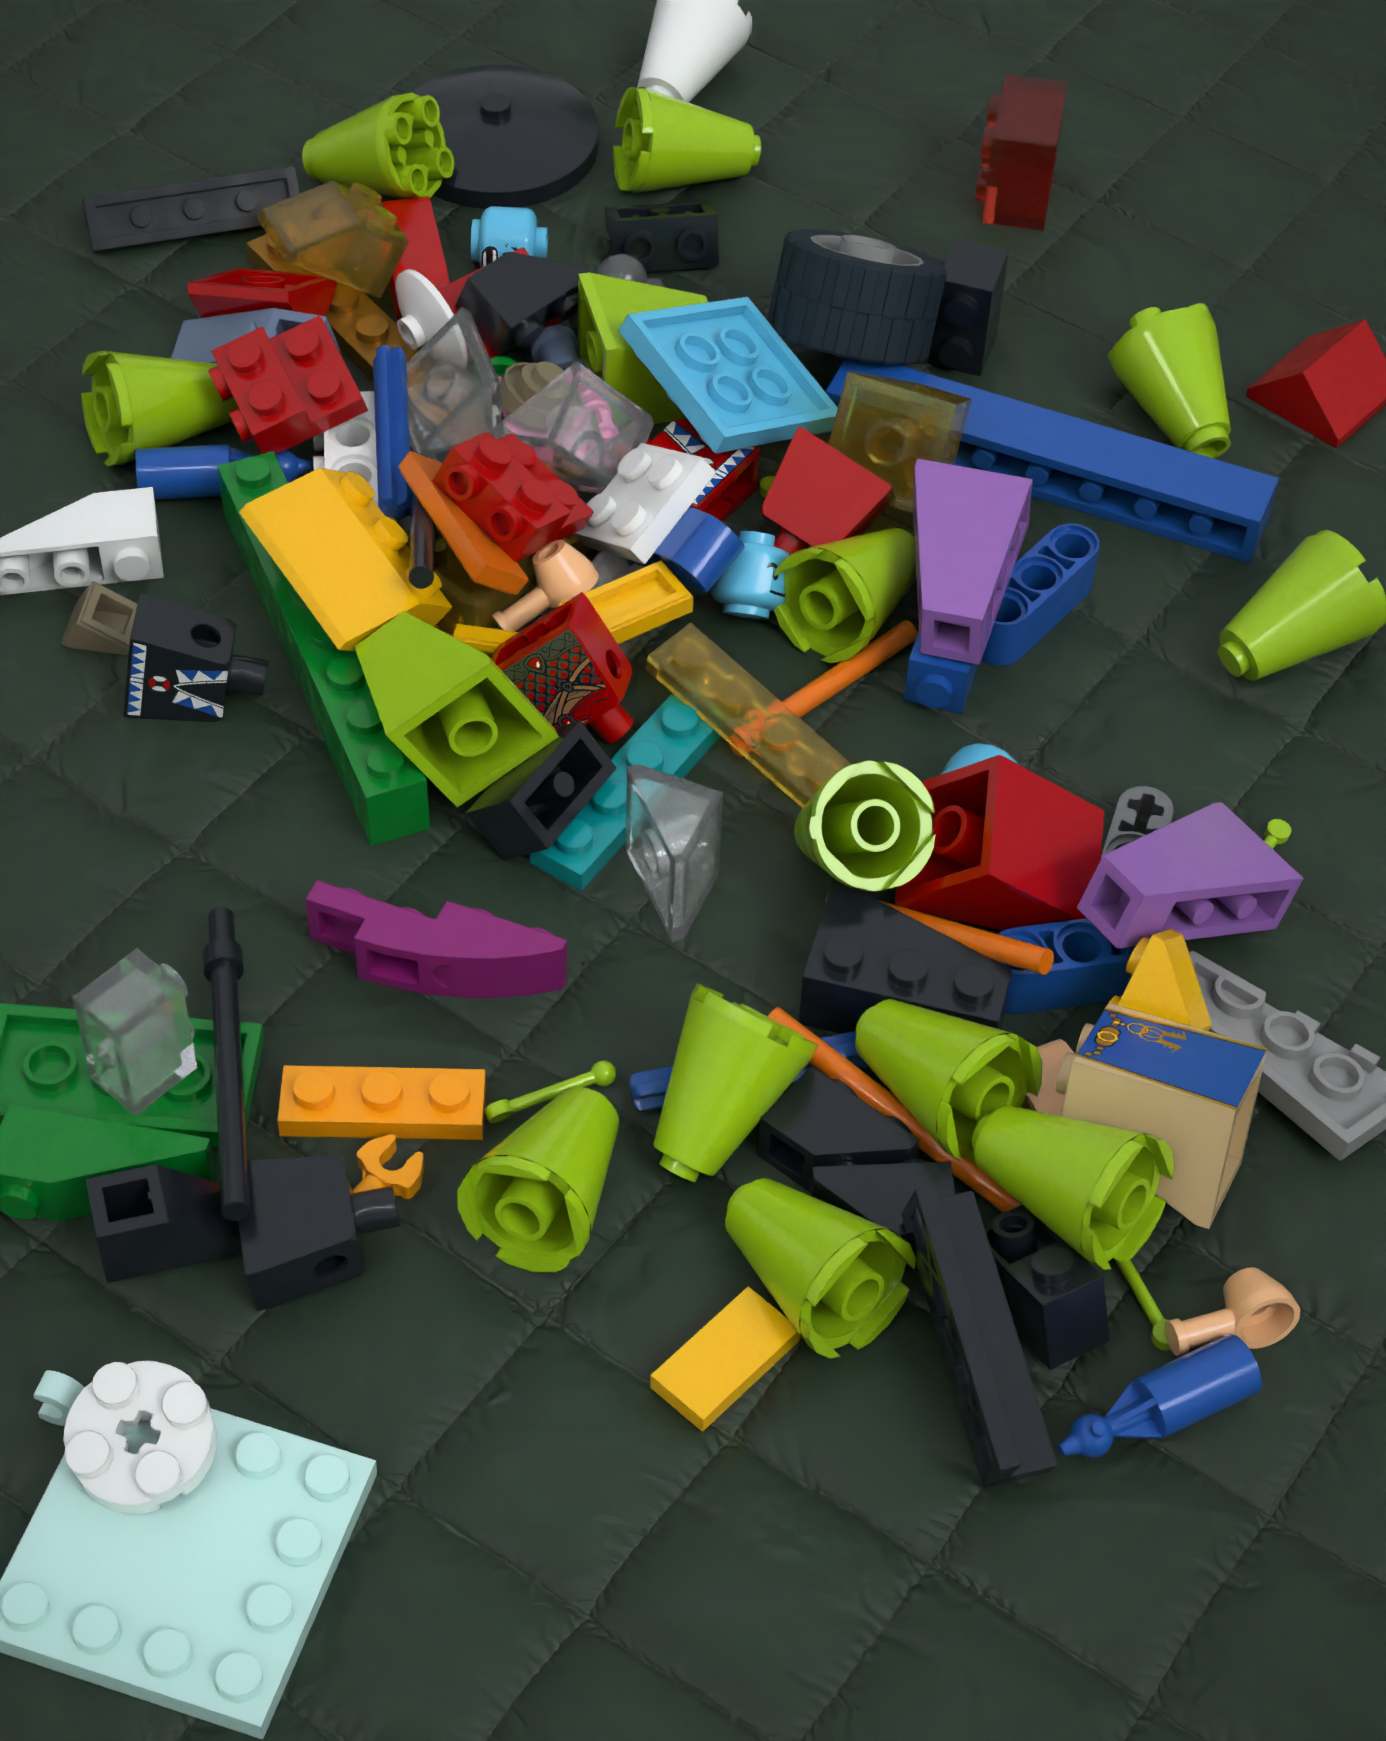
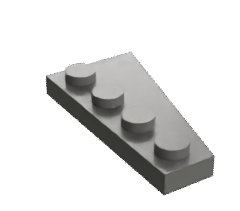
M1195 951L1189 952L1212 1023L1209 1032L1268 1048L1258 1092L1339 1161L1386 1130V1071L1377 1067L1380 1060L1379 1056L1358 1044H1355L1350 1051L1319 1034L1317 1031L1321 1023L1298 1010L1296 1013L1277 1010L1265 1003V991Z

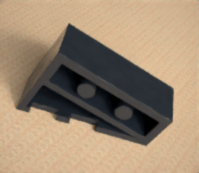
M833 878L803 974L799 1023L839 1034L856 1031L857 1023L867 1009L881 1001L893 999L1001 1030L1012 970L860 890L850 888Z

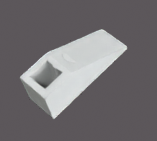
M153 487L93 493L0 538V595L89 586L92 581L102 585L164 578Z

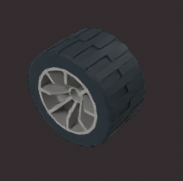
M819 229L793 230L784 237L767 321L780 337L819 352L886 365L919 364L925 361L929 355L947 272L941 261L925 253L891 242L837 231Z

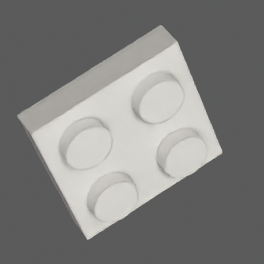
M640 443L637 448L623 457L617 468L618 473L604 491L587 503L594 513L584 529L573 535L585 547L645 564L716 474V471L700 456Z

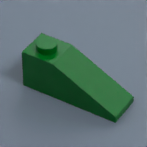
M9 1103L0 1125V1211L20 1220H30L37 1217L63 1221L91 1215L92 1211L86 1179L154 1164L215 1182L216 1171L210 1138Z

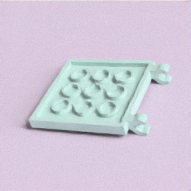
M46 1370L33 1394L34 1399L44 1402L38 1412L39 1418L55 1425L65 1426L72 1404L85 1387L68 1375ZM211 1409L218 1433L217 1447L211 1467L202 1482L185 1497L180 1493L173 1500L159 1504L161 1507L159 1510L146 1514H128L111 1510L93 1500L71 1471L64 1454L0 1580V1653L263 1740L377 1476L376 1460ZM142 1420L136 1426H129L123 1436L129 1443L127 1452L138 1454L140 1447L144 1443H157L160 1434L152 1430L150 1426L151 1421Z

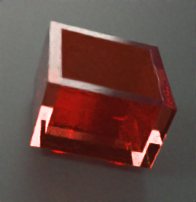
M1005 74L1001 95L991 94L987 126L984 128L980 154L982 165L979 170L975 200L985 201L982 223L1044 231L1056 164L1067 82Z

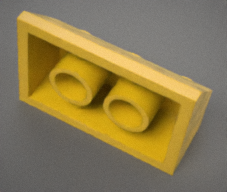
M318 468L245 504L239 513L337 649L355 651V645L403 611L434 627L453 608L440 591L442 587L440 578L434 572V580L429 587L424 589L414 587L409 581L410 549L406 545L408 536L402 527L391 518L385 516L374 502L375 492L371 485L363 477L352 471L341 472Z

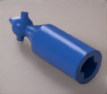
M229 444L136 449L138 488L153 487L155 500L221 497L217 465L254 455L231 448ZM288 449L275 455L288 483L294 481L298 475L312 470L311 461L297 458Z
M1227 1334L1132 1379L1105 1417L1097 1414H1085L1076 1419L1071 1426L1070 1434L1058 1445V1450L1062 1456L1080 1454L1087 1458H1097L1109 1451L1114 1438L1162 1440L1260 1392L1262 1379L1258 1364L1243 1340L1234 1334Z

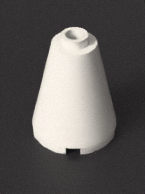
M657 0L637 88L645 87L689 103L744 47L752 33V16L748 11L747 15H744L741 8L737 5L739 0Z

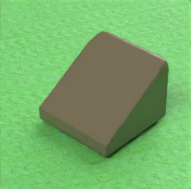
M92 581L73 609L61 644L72 649L128 655L137 603Z

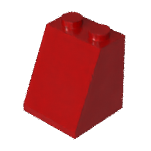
M997 755L921 781L932 798L935 813H931L932 835L936 834L934 849L923 869L909 882L896 887L895 904L904 908L1001 931L1016 927L1086 918L1077 909V906L1101 860L1104 810L1002 755Z

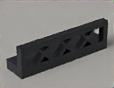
M295 166L83 197L81 201L93 252L304 220Z
M936 1185L915 1189L901 1216L910 1246L916 1258L915 1263L982 1487L987 1488L1051 1472L1058 1464L974 1192L969 1191L940 1198Z

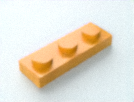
M283 1065L278 1111L279 1136L379 1138L388 1134H394L396 1139L483 1140L486 1093L485 1069Z

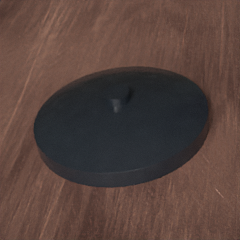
M481 65L442 74L425 82L413 91V93L419 96L430 95L437 101L440 109L439 121L443 128L446 147L451 150L454 156L455 163L452 176L444 178L439 189L433 194V196L444 201L480 209H486L490 206L526 207L560 196L573 188L589 173L596 161L599 146V126L595 110L580 91L551 74L520 66Z

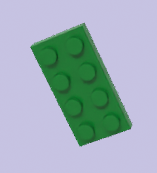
M0 1003V1125L9 1103L210 1138L211 1147H218L213 1020ZM240 1022L245 1125L247 1128L264 1044V1032L262 1023Z

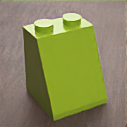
M590 272L578 274V357L586 362L587 366L594 371L597 377V390L604 396L605 404L609 409L611 424L616 430L687 419L679 407L669 399L664 388L645 364L636 357L634 350L618 330L628 314L707 303V297L705 295Z
M405 611L354 646L386 736L457 808L559 738L556 729L488 655Z

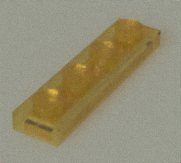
M691 622L648 655L646 670L684 704L694 708L702 720L802 809L833 773L851 764Z

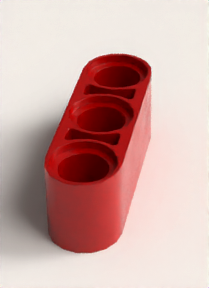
M429 196L376 202L379 240L397 319H401L402 315L397 302L395 283L398 274L404 270L412 269L419 272L437 290L450 284Z

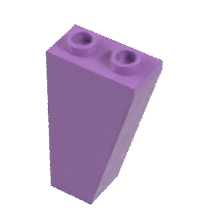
M917 458L914 466L913 526L921 654L980 665L1029 525L1032 479Z
M1220 802L1210 804L1104 854L1077 909L1117 949L1134 947L1142 938L1147 937L1150 939L1153 934L1168 929H1173L1183 934L1185 940L1276 929L1304 878L1227 806Z

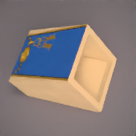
M1109 1003L1095 1025L1089 1023L1084 1025L1078 1040L1076 1053L1068 1052L1062 1061L1056 1082V1092L1065 1094L1061 1116L1149 1133L1163 1139L1173 1152L1174 1173L1172 1180L1161 1175L1156 1195L1167 1200L1166 1203L1195 1225L1209 1229L1242 1162L1268 1048Z

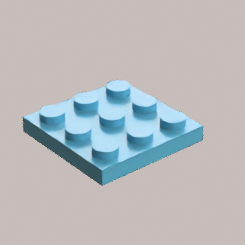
M748 297L628 314L618 330L634 350L636 357L645 364L664 388L669 399L679 407L697 430L702 441L715 454L792 439L799 426L813 435L830 432L835 429L843 417V413Z

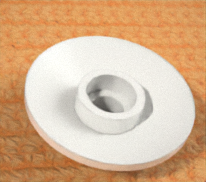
M412 269L404 270L398 274L395 283L397 302L402 318L397 321V327L402 339L413 350L421 347L446 370H459L466 364L467 350L462 331L452 310L440 292L426 277Z

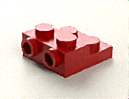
M320 315L270 339L262 326L211 350L218 366L208 370L223 402L234 397L239 408L228 413L243 444L255 440L261 454L273 451L277 455L368 411L365 401Z
M487 431L453 446L432 480L515 562L536 553L550 542L562 540L584 529L594 513L578 497L577 492L571 485L562 481L536 456L535 451L528 444L520 441L513 433L495 439Z

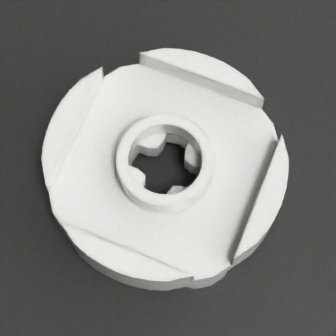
M136 1361L129 1364L113 1362L106 1364L96 1372L93 1381L81 1391L72 1404L64 1428V1454L71 1471L93 1500L117 1512L146 1514L161 1509L159 1504L173 1500L180 1493L185 1497L198 1487L213 1462L218 1433L207 1397L200 1386L195 1384L189 1375L174 1366L155 1361ZM142 1420L151 1421L150 1426L152 1430L160 1434L157 1443H144L140 1447L138 1454L127 1452L129 1443L123 1436L129 1426H136Z

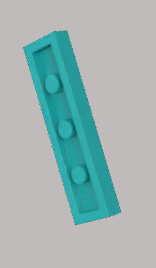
M671 694L611 759L617 767L612 775L549 849L530 854V863L582 891L721 737L722 720Z

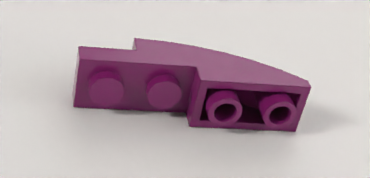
M318 880L306 897L310 939L355 954L357 977L360 979L423 994L460 998H502L534 995L562 990L568 980L566 939L554 936L542 928H529L496 917L481 908H468L446 901L438 917L433 919L424 916L413 908L397 907L366 897L355 889L339 888Z

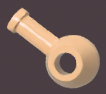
M564 540L550 542L537 551L532 558L538 586L504 611H497L491 617L500 630L516 632L549 607L558 608V604L575 597L581 592L590 591L598 581L599 574L586 556Z
M1245 1268L1230 1276L1224 1284L1225 1309L1182 1321L1178 1318L1166 1321L1165 1335L1171 1351L1176 1356L1188 1353L1190 1348L1208 1344L1227 1334L1238 1336L1250 1349L1263 1348L1282 1340L1295 1328L1300 1318V1307L1292 1294L1275 1279L1258 1268Z

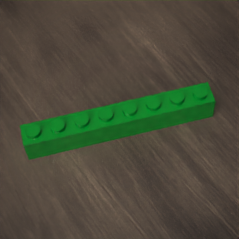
M271 451L217 465L224 517L370 846L430 829L427 780L424 773L386 736L356 651L337 649L239 513L245 504L288 484L274 452Z

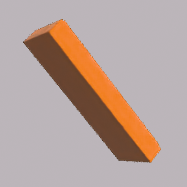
M409 451L398 466L400 473L474 583L510 595H517L529 580L519 564L509 557L432 482L442 462Z

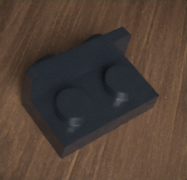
M709 201L604 207L605 228L611 239L612 256L616 254L631 255L643 264L646 272L718 266L717 213Z

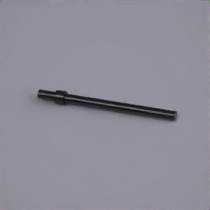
M218 907L211 910L208 914L209 943L203 950L204 975L211 982L221 1214L227 1220L239 1221L245 1219L250 1214L238 980L244 973L243 950L235 940L234 913L228 908Z

